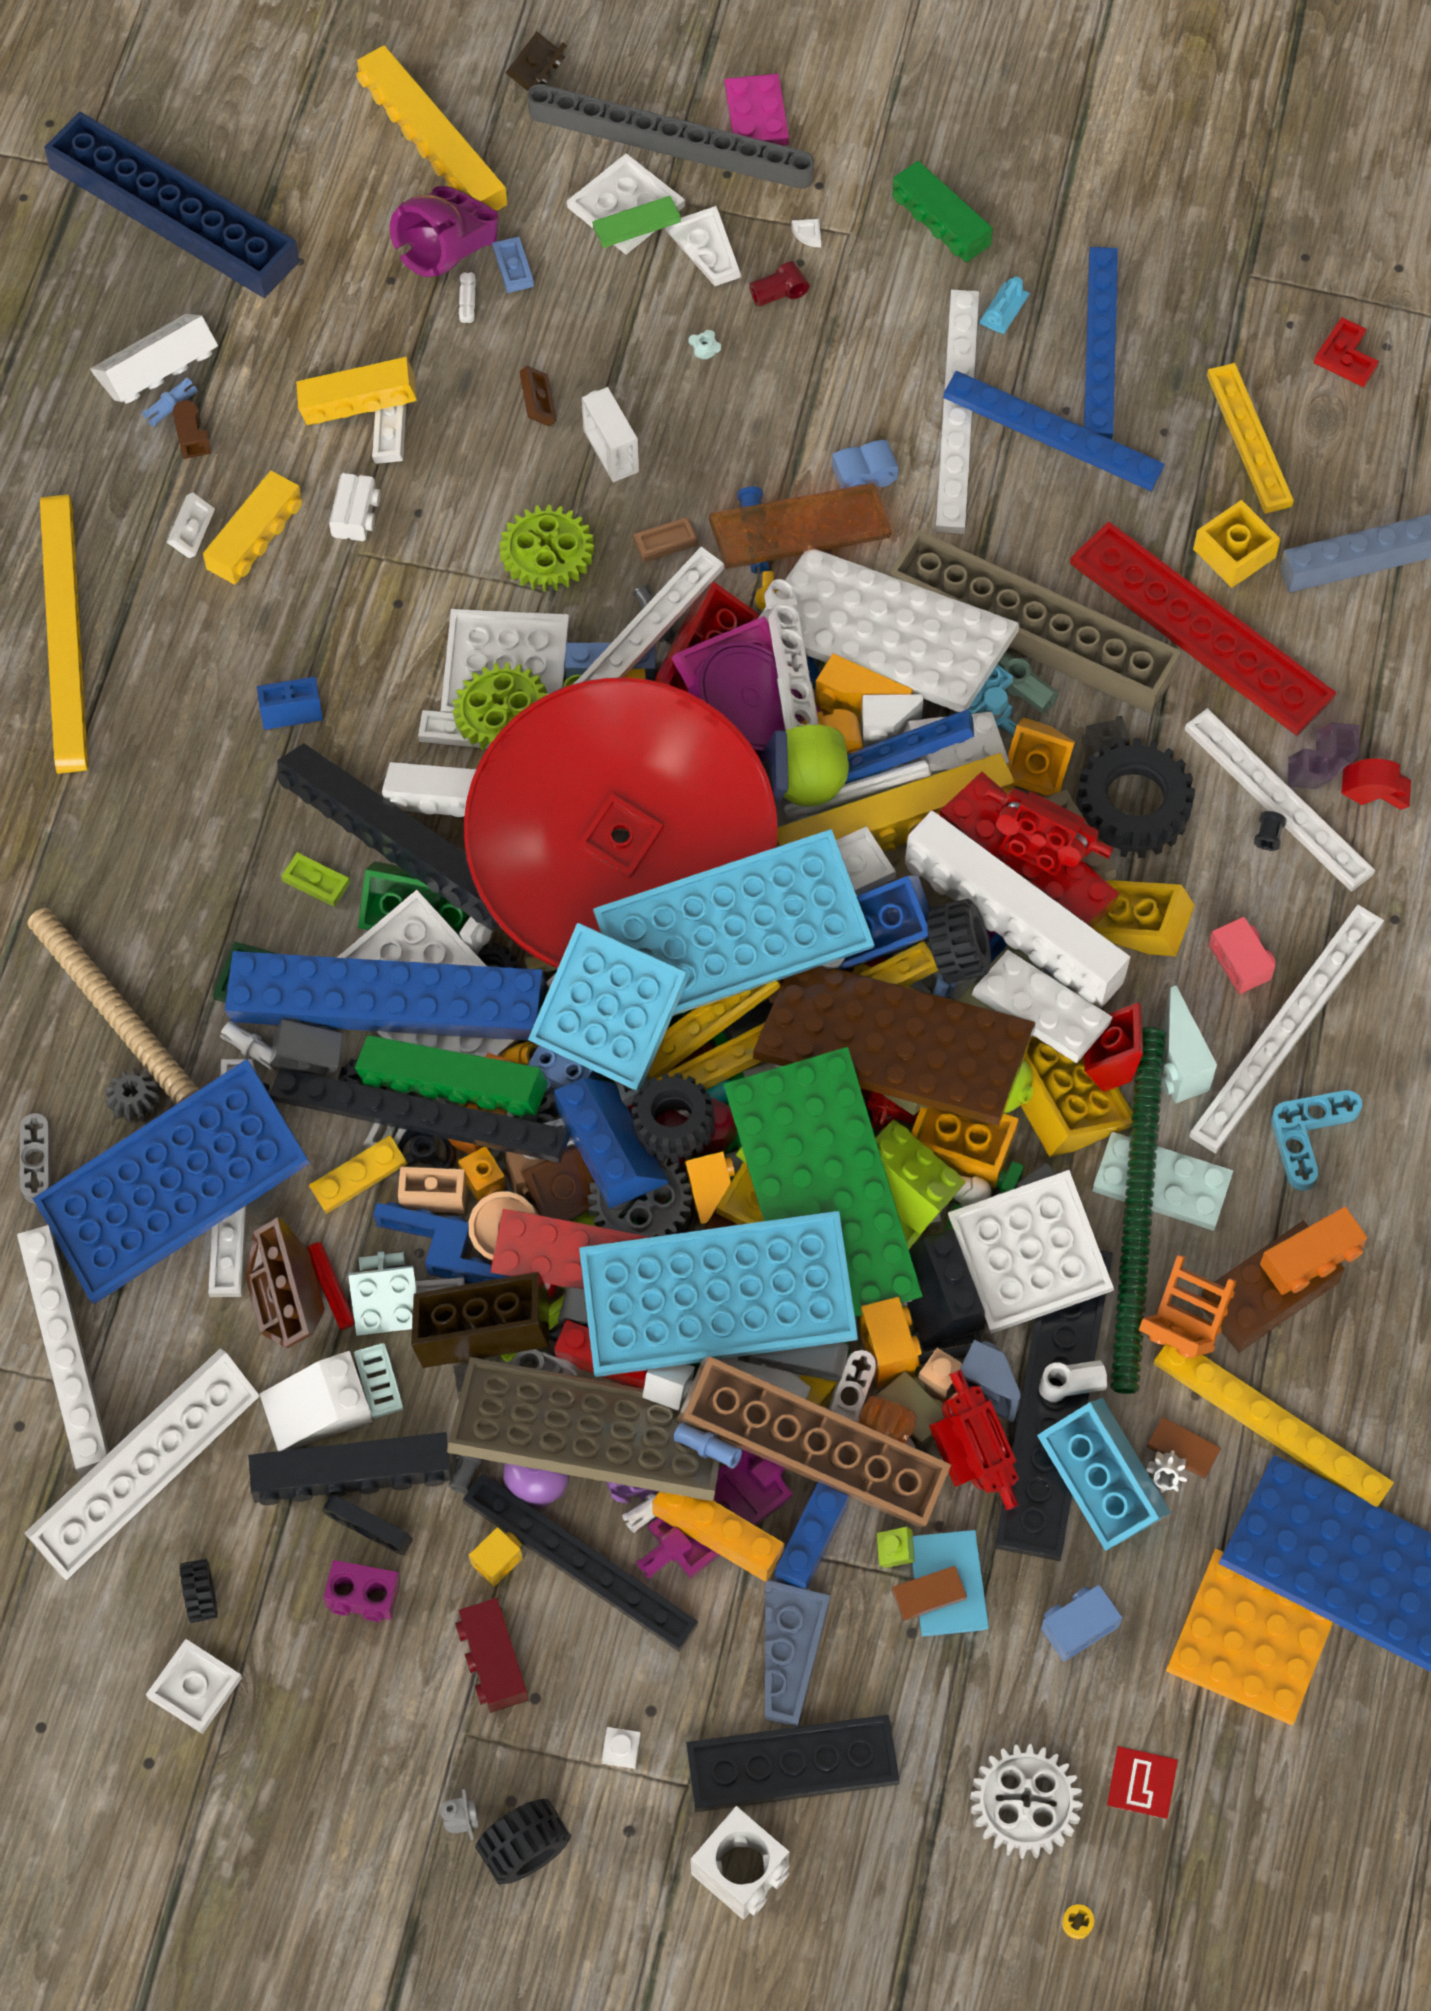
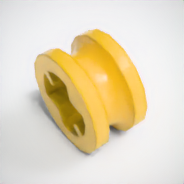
M1072 1905L1064 1913L1062 1919L1063 1930L1071 1938H1085L1094 1927V1915L1085 1905ZM1080 1913L1085 1916L1083 1922L1087 1921L1088 1926H1081L1079 1930H1075L1072 1928L1073 1921L1069 1922L1068 1919L1069 1917L1075 1918Z

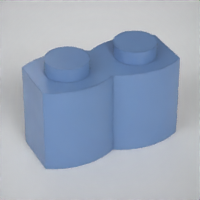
M887 440L873 441L861 447H850L832 454V469L844 494H859L870 486L886 487L898 478L899 467Z

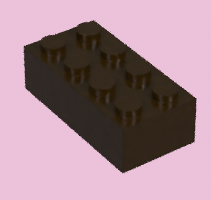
M539 1272L414 1293L411 1346L422 1368L469 1361L470 1357L481 1359L549 1347V1293Z

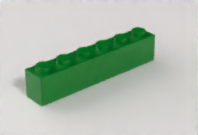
M367 1035L355 1065V1069L363 1083L373 1088L384 1086L403 1094H407L410 1091L420 1093L429 1099H437V1097L446 1098L459 1105L471 1103L486 1110H495V1108L507 1110L516 1116H523L524 1114L536 1116L548 1085V1081L539 1067Z

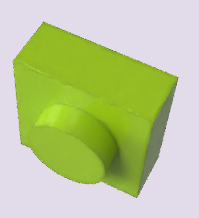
M903 1527L877 1533L880 1566L889 1568L915 1562L913 1532L910 1528Z

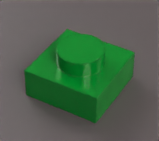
M1012 1161L1008 1171L1002 1170L996 1187L1000 1189V1194L1016 1189V1184L1022 1179L1024 1165Z

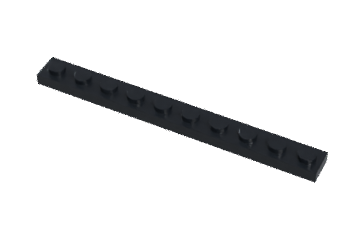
M284 1068L279 1069L270 1091L272 1099L276 1102L561 1163L571 1136L569 1130L565 1128Z

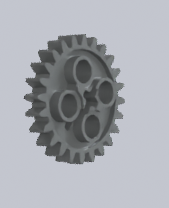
M668 1157L665 1162L657 1160L668 1179V1184L611 1209L608 1207L597 1184L590 1183V1191L594 1194L588 1195V1203L593 1205L589 1208L590 1216L596 1217L593 1220L594 1226H603V1228L649 1237L677 1234L676 1226L685 1228L686 1221L683 1217L691 1216V1209L687 1206L693 1205L692 1196L687 1195L691 1193V1184L685 1183L687 1181L686 1173L677 1174L679 1164L674 1163L668 1166ZM666 1196L671 1200L666 1204H659L656 1202V1199ZM627 1214L623 1219L619 1218V1216ZM638 1217H643L648 1220L643 1225H635L632 1223V1221Z

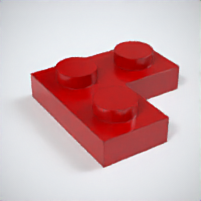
M1341 317L1316 354L1314 364L1364 388L1377 369L1379 361L1356 350L1365 337L1367 329Z

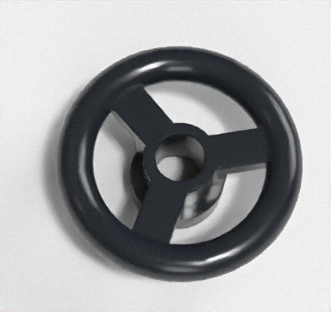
M410 1130L404 1132L397 1145L402 1154L406 1143L413 1138L410 1144L411 1153L404 1155L408 1163L404 1167L420 1162L423 1164L429 1163L434 1168L452 1169L456 1159V1148L447 1138L438 1137L445 1144L447 1151L444 1162L436 1156V1143L433 1135ZM423 1149L429 1150L426 1154L419 1153Z

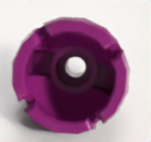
M444 185L436 186L432 189L431 193L412 197L401 203L394 211L389 225L391 241L395 249L406 244L411 246V249L402 254L400 259L415 274L424 277L440 276L452 270L464 257L497 241L499 215L494 209L459 190Z

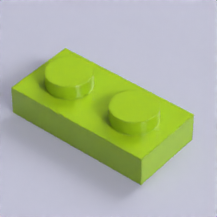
M298 852L281 875L282 882L332 907L336 906L350 885L348 877Z

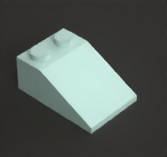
M1177 985L1170 988L1164 1012L1163 1030L1166 1032V1037L1163 1039L1165 1041V1047L1163 1048L1165 1052L1163 1057L1164 1064L1162 1066L1163 1075L1161 1078L1164 1092L1167 1095L1171 1094L1176 1104L1210 1091L1217 1064Z

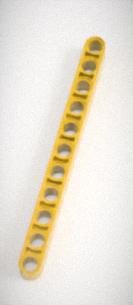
M70 494L40 497L55 767L57 774L88 771L72 500Z

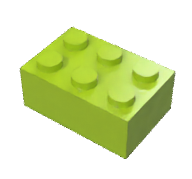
M893 1119L875 1139L898 1216L916 1232L921 1234L960 1191L966 1181L954 1169L938 1158L930 1148L915 1138L906 1127Z

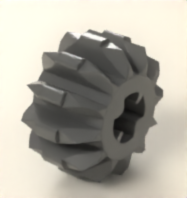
M134 1068L131 1075H127V1072L122 1070L120 1079L111 1077L110 1082L112 1086L107 1087L105 1090L108 1097L106 1104L110 1110H113L116 1118L119 1119L125 1116L126 1121L130 1123L134 1116L143 1121L144 1112L154 1114L153 1104L159 1103L160 1100L157 1094L159 1088L155 1081H151L152 1078L149 1073L145 1072L140 1075L139 1070Z

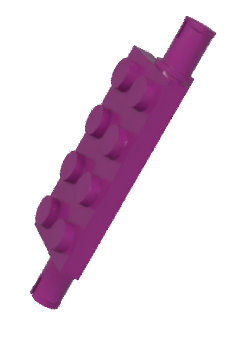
M743 1450L741 1458L734 1468H730L725 1464L718 1470L713 1501L751 1524L758 1526L793 1498V1493L781 1479L783 1476L782 1472L786 1468ZM657 1518L648 1525V1530L656 1538L659 1545L636 1563L641 1571L645 1570V1576L650 1579L652 1575L667 1563L673 1561L691 1579L718 1558L720 1554L686 1535L678 1527H673Z

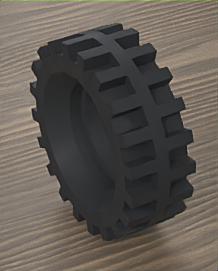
M1134 738L1133 745L1126 746L1123 739L1117 740L1115 749L1112 750L1105 745L1100 748L1098 757L1092 754L1088 759L1087 768L1083 767L1081 772L1076 806L1086 819L1088 825L1098 830V840L1100 839L1105 844L1120 849L1121 857L1127 858L1128 851H1136L1138 858H1145L1146 850L1150 849L1154 851L1155 855L1162 853L1164 844L1167 843L1172 847L1176 843L1177 836L1184 834L1187 822L1190 819L1195 796V788H1191L1192 774H1185L1186 763L1182 759L1177 762L1172 759L1173 750L1168 748L1164 753L1157 750L1158 742L1151 741L1150 747L1141 745L1140 738ZM1130 774L1145 776L1155 781L1161 788L1164 796L1163 803L1157 811L1149 815H1126L1117 810L1109 801L1108 787L1112 781L1120 776Z

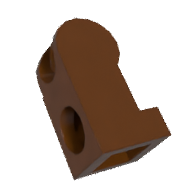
M183 400L175 404L173 416L183 459L211 454L207 431H198L201 421L196 404L189 400Z

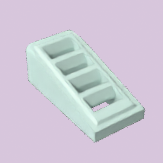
M385 1343L355 1351L354 1356L372 1419L404 1410ZM386 1370V1374L367 1378L369 1374ZM386 1383L390 1384V1387L371 1392L370 1388ZM393 1395L394 1400L377 1405L374 1403L376 1399Z

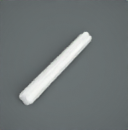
M922 760L844 784L832 800L819 806L804 807L796 805L791 801L785 802V813L789 819L797 818L931 776V770L928 762Z

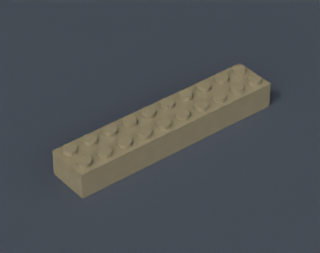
M916 529L889 572L891 577L1018 622L1019 631L1008 648L1151 715L1178 670L1181 650L919 529Z

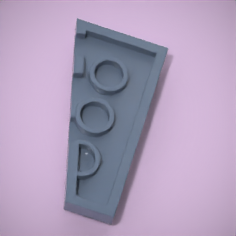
M770 1580L765 1582L766 1720L798 1727L830 1602V1595Z

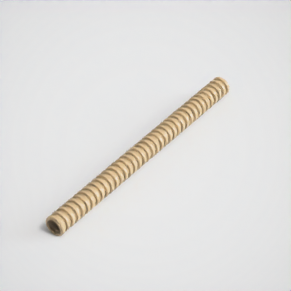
M41 908L35 911L28 919V927L33 930L38 939L49 949L50 954L60 963L65 972L71 976L76 985L82 989V992L87 995L88 1000L93 1002V1006L98 1009V1012L104 1016L109 1025L120 1035L121 1040L126 1042V1046L137 1056V1059L148 1069V1072L154 1076V1080L159 1083V1086L165 1089V1093L171 1097V1100L177 1105L200 1090L190 1080V1077L184 1074V1070L167 1053L166 1048L162 1047L161 1042L156 1040V1036L151 1033V1030L134 1013V1010L128 1005L127 1001L123 1000L122 995L117 992L112 983L106 979L101 970L90 960L85 951L79 947L78 942L68 933V930L63 927V924L58 921L57 917L52 914V911L49 908Z

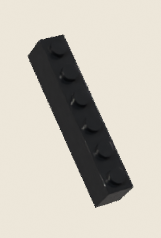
M442 1432L250 1454L248 1458L251 1494L255 1503L275 1505L284 1499L303 1502L311 1500L313 1496L326 1495L330 1497V1495L342 1497L346 1495V1492L359 1491L362 1494H372L378 1492L380 1488L392 1487L394 1490H406L414 1484L425 1483L426 1486H440L452 1478L450 1453H447V1433Z

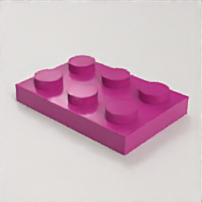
M779 74L724 79L732 133L782 146L789 145Z

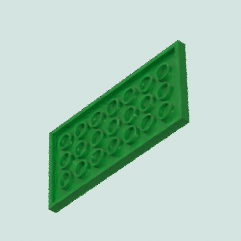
M848 1047L724 1083L763 1220L771 1221L839 1211L855 1317L861 1315V1306L895 1297H899L901 1303L921 1298L922 1293Z

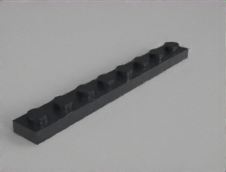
M483 1473L462 1499L463 1503L504 1532H511L524 1546L678 1652L698 1627L696 1619Z

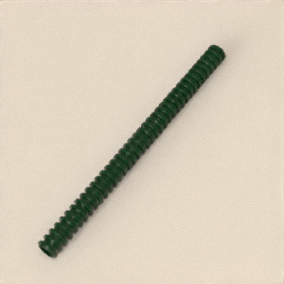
M1157 1027L1142 1028L1143 1055L1135 1072L1134 1083L1136 1085L1133 1087V1092L1136 1094L1133 1095L1134 1104H1132V1111L1134 1113L1131 1114V1120L1134 1122L1130 1126L1132 1130L1130 1132V1139L1132 1141L1129 1142L1131 1150L1128 1152L1130 1160L1127 1165L1130 1169L1127 1170L1129 1179L1126 1180V1186L1129 1188L1125 1191L1127 1198L1124 1204L1127 1207L1124 1208L1126 1217L1123 1218V1224L1126 1226L1122 1229V1233L1125 1236L1122 1237L1124 1245L1121 1247V1253L1124 1255L1120 1257L1122 1265L1119 1268V1271L1122 1273L1119 1275V1282L1122 1284L1118 1285L1120 1294L1117 1295V1301L1120 1303L1116 1307V1310L1119 1312L1116 1314V1320L1119 1323L1115 1324V1330L1118 1333L1114 1334V1340L1117 1342L1113 1346V1349L1116 1351L1113 1353V1360L1116 1362L1112 1363V1369L1115 1372L1111 1373V1379L1114 1382L1110 1385V1389L1121 1394H1134L1140 1388L1137 1384L1140 1381V1375L1137 1373L1141 1371V1366L1138 1363L1142 1360V1356L1139 1353L1142 1352L1143 1348L1140 1345L1143 1342V1336L1140 1333L1143 1332L1139 1328L1142 1319L1145 1318L1142 1315L1145 1313V1307L1142 1304L1146 1303L1144 1294L1147 1292V1288L1144 1285L1147 1284L1148 1280L1145 1275L1148 1274L1146 1265L1149 1264V1258L1146 1256L1150 1253V1249L1147 1246L1150 1245L1148 1236L1151 1235V1229L1148 1227L1152 1225L1150 1217L1153 1211L1150 1208L1153 1207L1151 1198L1154 1197V1191L1151 1189L1155 1186L1153 1181L1155 1172L1153 1170L1156 1169L1154 1160H1156L1157 1154L1154 1151L1157 1150L1158 1146L1155 1142L1158 1141V1134L1156 1133L1159 1131L1157 1123L1160 1119L1158 1115L1160 1106L1158 1104L1161 1103L1159 1095L1162 1092L1160 1087L1162 1085V1078L1160 1076L1163 1075V1069L1161 1068L1164 1064L1162 1057H1164L1165 1052L1163 1050L1165 1047L1163 1039L1166 1037V1032Z

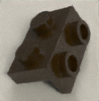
M536 31L505 73L527 91L534 85H545L552 76L548 73L549 69L553 67L556 70L564 60L565 56L562 52L567 45L562 43L557 48Z

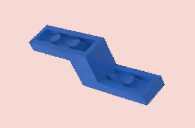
M388 1202L386 1205L376 1204L373 1215L377 1227L432 1239L425 1262L428 1275L445 1279L464 1278L467 1284L511 1277L490 1273L492 1265L487 1264L482 1259L474 1257L469 1258V1260L465 1259L471 1239L469 1237V1223L463 1218L457 1216L440 1217L425 1209H418L417 1211L408 1210L402 1205Z

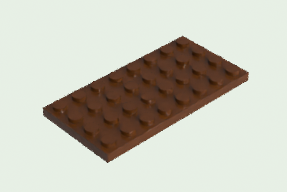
M818 966L784 978L753 1050V1059L785 1066L848 1047L860 1088L999 1126L1035 1031L1036 1022L840 969H825Z

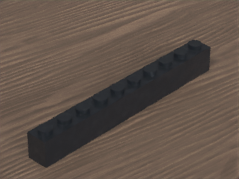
M305 743L277 760L278 781L283 788L290 790L305 803L312 805L326 818H330L342 826L346 832L352 833L368 847L375 849L385 856L388 861L404 869L411 877L417 878L427 885L431 891L440 894L450 901L454 907L463 910L477 923L483 924L491 931L499 926L479 896L472 880L467 856L464 852Z

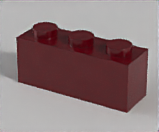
M494 1598L458 1610L461 1621L455 1622L460 1642L467 1640L470 1652L465 1654L470 1673L477 1672L480 1684L474 1686L480 1705L487 1703L489 1713L529 1701L498 1599Z

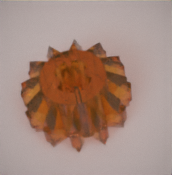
M872 1396L868 1398L861 1410L859 1423L902 1443H906L915 1428L914 1424L917 1417L914 1412L900 1404L882 1397Z

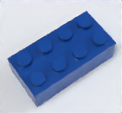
M908 875L857 896L874 942V948L845 957L838 969L843 971L849 970L929 938L927 921L930 906L918 875Z

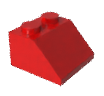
M1139 1002L1109 1013L1112 1016L1109 1026L1084 1054V1072L1103 1092L1130 1083L1143 1055L1142 1006Z

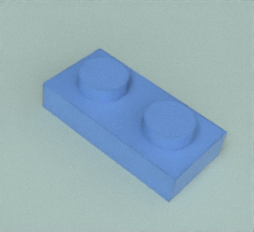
M514 237L493 242V252L506 292L510 293L534 287V280L520 238Z

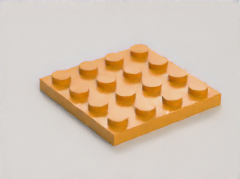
M1215 1548L1166 1672L1293 1726L1333 1622L1220 1565L1219 1561L1224 1552Z

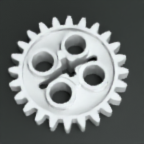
M1032 1744L1028 1745L1026 1753H1021L1018 1745H1014L1013 1755L1010 1756L1003 1748L1000 1751V1761L993 1756L989 1757L988 1763L991 1769L984 1766L979 1768V1773L984 1779L974 1778L973 1786L980 1790L970 1794L971 1800L979 1802L971 1807V1813L981 1814V1817L976 1820L975 1826L987 1827L983 1838L987 1839L994 1836L996 1839L993 1848L997 1849L1002 1843L1006 1844V1855L1008 1856L1014 1848L1019 1849L1021 1859L1024 1858L1026 1851L1030 1849L1033 1856L1038 1858L1041 1847L1048 1854H1051L1053 1851L1052 1842H1055L1060 1847L1064 1845L1065 1841L1062 1833L1070 1837L1073 1835L1074 1830L1068 1823L1078 1824L1080 1817L1072 1812L1081 1810L1083 1803L1073 1800L1079 1797L1082 1792L1079 1788H1071L1076 1782L1077 1776L1071 1775L1066 1777L1065 1774L1069 1764L1066 1763L1058 1767L1056 1763L1059 1755L1055 1754L1050 1759L1045 1758L1046 1748L1044 1747L1037 1755L1033 1754ZM1005 1776H1013L1018 1780L1019 1786L1015 1789H1007L1001 1783V1779ZM1040 1779H1046L1052 1783L1053 1790L1048 1793L1041 1792L1037 1789L1035 1782ZM1023 1795L1029 1796L1030 1807H1023V1801H1021ZM1002 1796L1011 1800L997 1801L995 1797ZM1055 1801L1057 1805L1053 1807L1044 1802ZM1007 1809L1011 1810L1017 1816V1820L1010 1824L1004 1823L999 1817V1812ZM1037 1813H1044L1051 1819V1824L1047 1827H1040L1034 1822L1033 1816Z

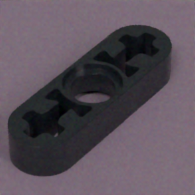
M330 1495L322 1508L323 1513L329 1518L397 1554L405 1555L413 1542V1538L405 1531L336 1495Z

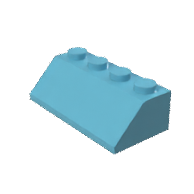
M1103 1398L1089 1402L1037 1435L1105 1551L1171 1514V1511Z

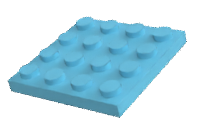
M577 923L528 1040L639 1091L645 1082L691 973Z

